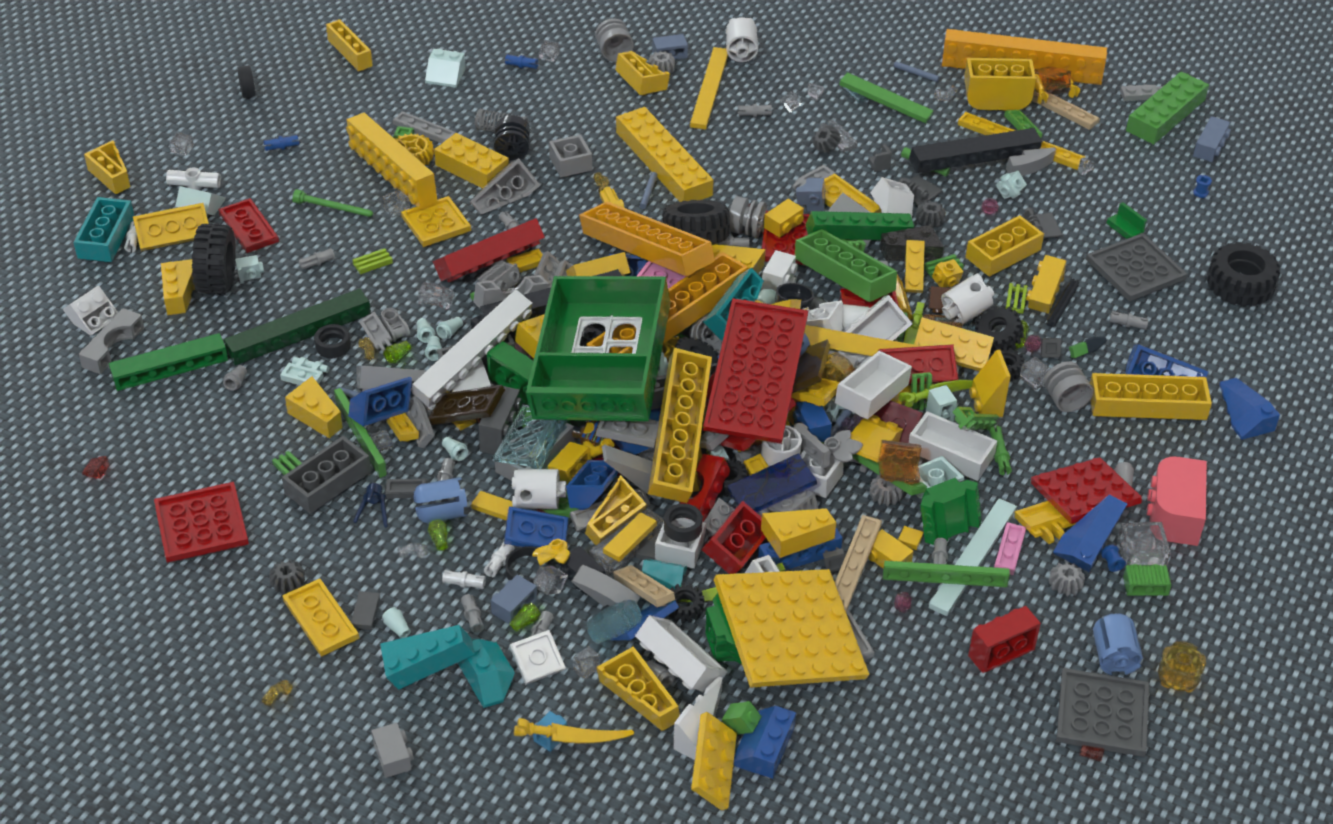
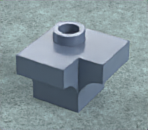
M807 178L803 186L797 187L798 205H806L807 211L825 210L826 189L824 178Z

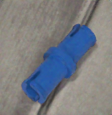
M509 54L505 57V59H508V61H505L506 65L534 69L538 67V64H535L538 63V59L526 58L524 55L513 56Z
M297 135L289 137L279 136L278 139L263 141L264 145H270L264 147L265 151L279 148L283 150L285 147L299 146V141L292 142V140H298Z

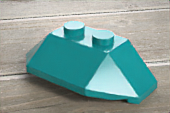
M472 639L475 655L458 662V665L483 708L503 703L515 672L497 642Z

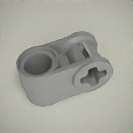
M386 308L381 312L382 324L393 340L391 342H395L396 339L404 336H410L407 323L401 318L396 309Z

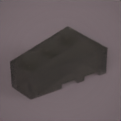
M932 225L881 234L880 251L886 261H905L907 240L924 241V262L925 260L940 259L943 256L944 246Z

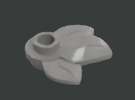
M850 430L840 431L834 437L827 438L824 442V445L829 448L831 455L841 462L852 461V454L859 452L863 446L861 442L850 439Z

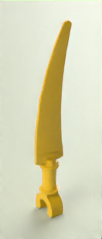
M519 718L517 721L518 726L515 725L514 736L539 734L546 735L547 738L551 736L552 741L565 743L607 742L634 734L633 730H591L556 723L540 726L534 725L533 722L529 723L528 720Z

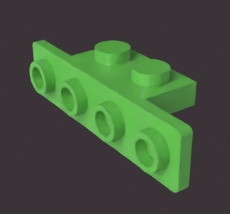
M957 407L952 411L956 416L955 420L959 424L960 430H990V428L997 424L996 420L999 419L997 414H976L971 407Z

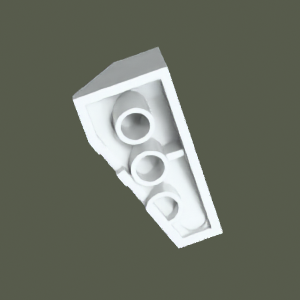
M842 301L819 304L820 308L809 310L806 325L836 331L842 330Z
M718 676L706 688L704 696L699 694L696 697L694 706L689 704L675 721L674 750L695 760L700 715L709 712L715 717L722 693L723 677Z

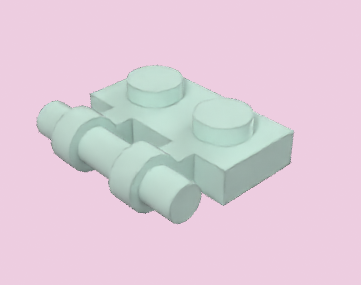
M294 357L292 363L287 364L280 377L282 381L301 385L313 376L319 384L324 377L323 372L328 373L329 366L323 365V362L309 361L305 357Z

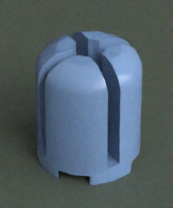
M461 477L420 484L416 487L413 496L416 503L454 497V500L415 507L416 514L422 522L432 523L466 517L468 515L464 514V507H467L465 489H460L458 480H462Z
M1109 614L1104 616V618H1100L1094 625L1093 635L1100 667L1103 672L1112 675V672L1124 671L1125 675L1139 669L1143 656L1133 620L1124 614Z

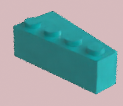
M752 268L736 278L704 320L705 325L722 342L732 299L755 302L759 296L764 280Z
M460 625L380 643L386 678L398 690L475 655L472 639Z

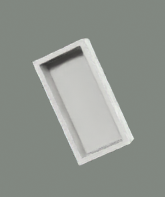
M887 295L843 332L893 341L913 323L893 299ZM834 350L835 352L858 358L857 368L871 358L870 356Z
M878 351L838 384L835 403L861 417L869 419L908 386L912 366Z
M927 411L911 432L907 451L930 461L943 456L962 475L978 481L994 458L997 440L973 430H960L959 424Z
M649 615L635 635L641 641L640 645L648 651L651 650L655 654L654 658L662 664L665 663L669 667L668 671L672 675L680 677L683 680L682 684L690 690L697 689L704 692L718 676L724 678L728 672L671 620Z

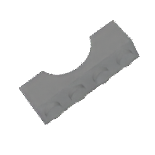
M541 275L524 277L520 285L515 289L524 295L549 287V283ZM493 281L476 282L473 302L480 308V306L506 299L515 289L503 292Z
M122 308L91 342L81 350L79 358L82 368L102 374L109 366L108 363L112 362L109 348L121 340H134L144 329L142 315Z

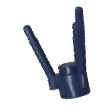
M371 483L367 486L366 494L363 495V500L353 520L354 523H357L366 502L376 504L380 501L384 527H388L385 507L386 496L382 494L383 489L381 485Z

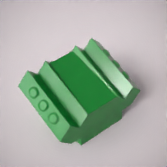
M955 477L925 490L920 505L925 543L934 545L937 538H944L948 541L952 536L963 532L968 533L970 526L980 527L982 518L978 482L970 480L959 482Z
M717 593L713 598L714 606L706 608L705 635L713 659L717 662L735 661L742 665L719 594Z

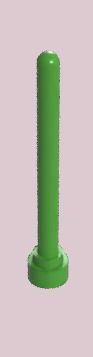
M296 189L293 193V203L301 204L308 202L367 217L373 215L371 210L308 196L302 190Z

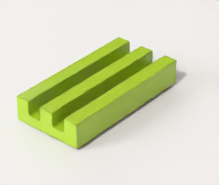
M385 248L352 259L353 265L359 274L393 263L392 257Z
M1009 283L1006 309L1010 307L1012 291H1015L1012 310L1023 314L1027 285H1024L1022 288L1020 284L1013 286V283ZM1019 292L1022 293L1020 309L1017 308Z

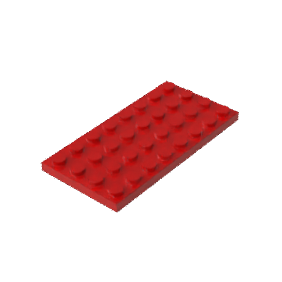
M732 299L703 431L782 444L809 310Z

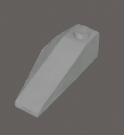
M518 158L501 170L469 202L481 215L529 196L540 184Z
M356 366L357 389H362L363 392L407 377H411L412 381H416L426 371Z
M607 445L602 446L604 461L648 494L653 461Z

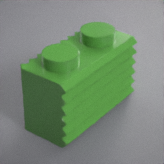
M1132 564L1127 565L1125 568L1123 580L1127 596L1169 595L1171 581L1166 565L1153 564L1151 566Z

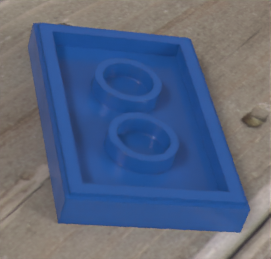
M509 506L504 544L539 548L548 545L554 539L566 541L568 517Z
M671 601L663 607H656L651 604L609 632L608 636L612 641L632 640L649 615L665 618L677 610L678 605L676 601Z

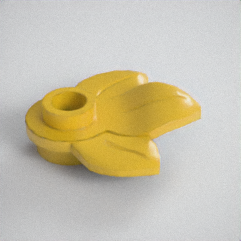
M554 539L548 545L537 548L532 556L537 557L539 565L551 559L564 564L570 556V551L567 549L568 545L565 540Z

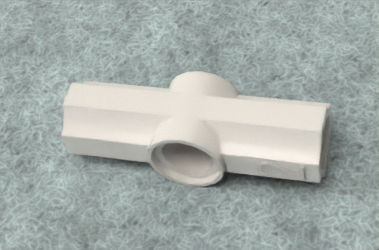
M189 168L186 171L168 170L166 173L168 185L187 186V188L199 190L202 187L220 188L221 175L219 173L200 172L198 168Z

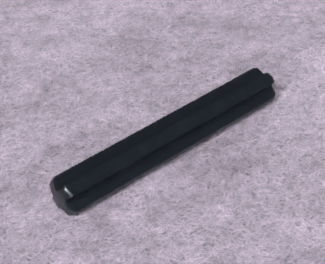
M1073 278L1069 281L1047 318V326H1056L1079 287L1078 280Z

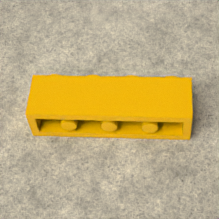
M340 19L326 24L328 41L358 71L372 67L371 50Z

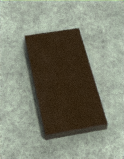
M828 339L807 347V350L799 358L792 393L821 382L830 349Z
M503 385L444 393L428 417L430 424L435 425L490 417L505 392V388Z

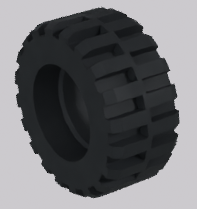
M712 200L676 202L665 207L662 212L664 224L711 241L712 245L721 243L723 240L725 241L730 235L729 209L721 202H714Z
M201 224L196 229L192 253V277L195 289L200 293L226 294L231 290L235 270L236 245L234 231L229 225Z
M1242 242L1228 243L1214 252L1207 273V283L1214 295L1221 297V300L1224 302L1228 301L1232 305L1238 304L1241 307H1246V305L1252 307L1257 304H1263L1272 297L1280 276V265L1273 254L1270 255L1267 249H1262L1259 245L1254 246L1247 242L1246 244Z

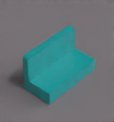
M647 558L644 559L642 572L670 590L671 587L675 589L676 584H679L680 587L682 586L683 575L686 574L687 566Z

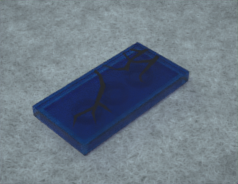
M798 453L727 487L737 505L744 501L755 512H758L817 485V480Z

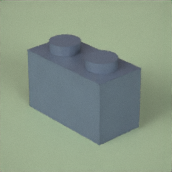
M683 34L652 38V52L667 51V54H672L674 60L683 59L688 56V44Z
M516 575L505 584L499 593L493 595L491 599L492 614L512 625L537 600V586Z

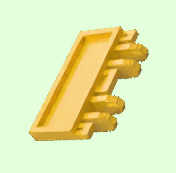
M1049 501L1014 511V518L1022 526L1026 527L1035 538L1040 536L1048 544L1054 543V536L1060 540L1065 533L1063 529L1076 524H1070Z

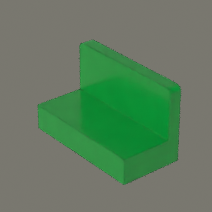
M1122 202L1119 204L1118 213L1109 217L1106 224L1128 239L1144 233L1147 220Z

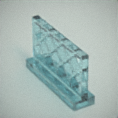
M523 405L493 457L494 462L541 469L568 420H539V422L530 425L529 422L534 420L532 415L525 418L526 412H531L529 405ZM524 424L527 425V427L521 430H517L519 426H522ZM544 426L542 431L535 433V429ZM529 432L532 433V435L522 438V435ZM517 437L520 439L514 443H509L510 440L515 439ZM535 439L537 440L535 444H532L530 446L526 444ZM524 445L525 448L515 452V448ZM511 450L512 454L502 456L503 453ZM529 453L527 459L519 458L520 456Z

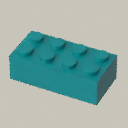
M96 198L73 242L77 259L113 261L130 227V223L133 221L134 211L131 200Z

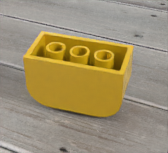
M967 58L964 81L968 103L973 108L979 110L1007 111L1020 110L1027 107L1033 99L1036 82L1033 60Z

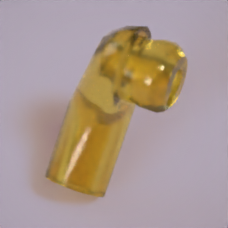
M600 172L593 175L595 183L599 186V193L604 187H609L608 178Z
M369 337L361 338L359 340V347L364 349L365 359H374V346Z
M282 680L272 685L261 701L265 705L271 706L280 692L288 695L292 691L293 685L289 684L287 680Z

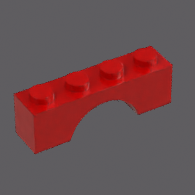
M707 454L702 455L696 468L700 480L704 483L703 488L695 497L689 499L687 503L680 502L693 505L699 509L703 516L702 522L705 521L715 505V500L722 491L724 480L730 472L724 457Z

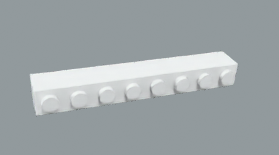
M515 289L412 384V394L428 407L433 403L439 402L442 394L450 391L455 386L456 381L463 379L468 374L470 368L476 367L481 362V358L487 355L488 351L494 348L498 342L504 341L510 331H515L518 323L530 317L532 314V302Z

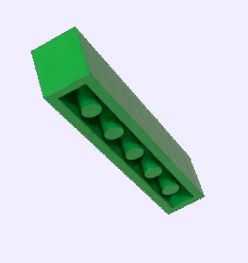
M811 211L806 222V229L808 235L823 229L839 239L908 240L914 229V224L910 213Z
M218 333L108 364L117 391L222 363L228 361L222 337Z

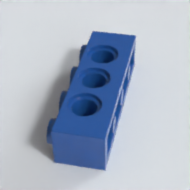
M836 528L835 539L779 558L768 542L759 545L758 558L769 555L775 565L782 563L785 570L824 559L823 553L825 550L829 552L836 550L835 548L837 547L841 549L842 536Z

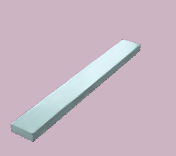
M998 499L955 565L980 567L1006 527V523L1014 515L1017 506ZM942 583L930 601L929 608L948 616L967 585Z

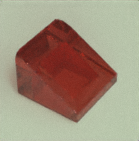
M107 456L91 459L82 475L101 479L109 467Z

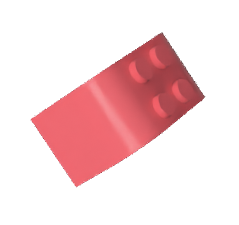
M1168 457L1159 463L1156 476H1152L1151 479L1152 489L1148 490L1147 501H1150V504L1148 503L1146 515L1150 516V529L1158 538L1168 542L1198 546L1206 520L1207 461L1183 457Z

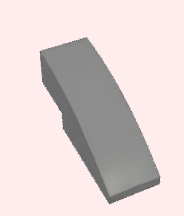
M1055 147L1023 150L1020 156H1010L1006 166L1007 173L1019 171L1021 176H1025L1045 168L1053 162L1056 151Z
M585 565L579 568L572 580L573 584L602 606L609 605L623 617L633 611L640 599L638 594L620 582Z

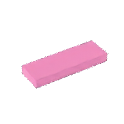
M1006 523L994 568H1009L1010 575H1014L1026 527Z

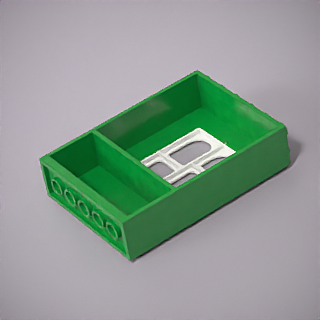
M554 276L526 390L532 419L649 421L671 304L666 276ZM595 323L605 327L606 331L602 346H580L582 332L585 327ZM622 324H631L636 328L635 338L633 340H613L612 336L615 328ZM611 347L633 348L632 353H609Z

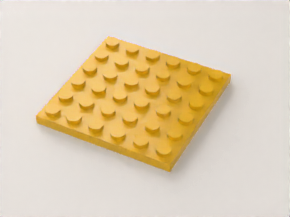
M830 569L720 574L715 576L714 583L750 688L867 679L869 676Z

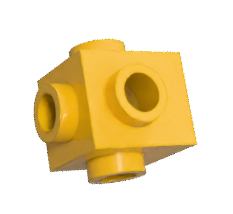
M953 259L938 263L935 266L932 277L940 287H953L959 284L964 271Z

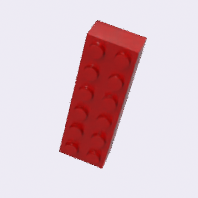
M537 218L443 256L433 261L440 280L447 279L450 282L540 244L539 240L545 238Z

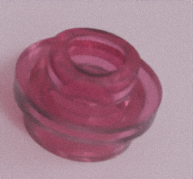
M991 198L984 200L981 205L982 211L987 214L996 213L999 208L997 201Z
M1032 334L1026 339L1024 346L1028 352L1039 349L1041 337Z
M908 592L898 593L895 598V609L902 613H905L911 607L912 599L909 597Z

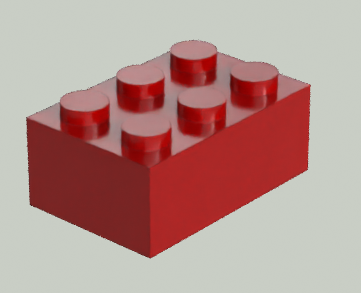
M742 501L730 513L701 550L728 574L737 573L766 538L761 530L762 517Z
M1027 606L1013 609L1010 613L1001 617L998 616L984 625L980 624L973 629L968 656L982 673L988 672L1035 650L1041 623Z

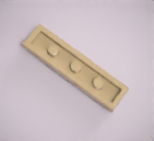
M632 565L613 572L615 580L656 607H663L675 600L673 591Z

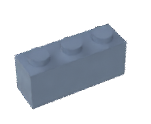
M1211 116L1196 143L1193 156L1213 162L1215 156H1219L1221 147H1224L1226 138H1229L1231 129H1229L1230 122Z

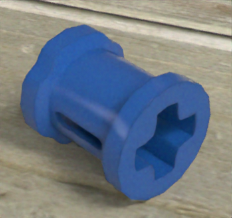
M1206 175L1198 176L1193 194L1199 198L1207 197L1209 194L1208 187L1212 182L1211 178Z
M1108 545L1101 551V556L1106 559L1107 567L1111 572H1117L1126 565L1125 560L1118 553L1119 548L1115 545Z

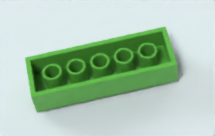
M1180 72L1129 115L1126 131L1152 144L1157 143L1205 101L1209 84L1187 73Z
M821 229L796 240V260L864 300L871 302L896 290V270Z

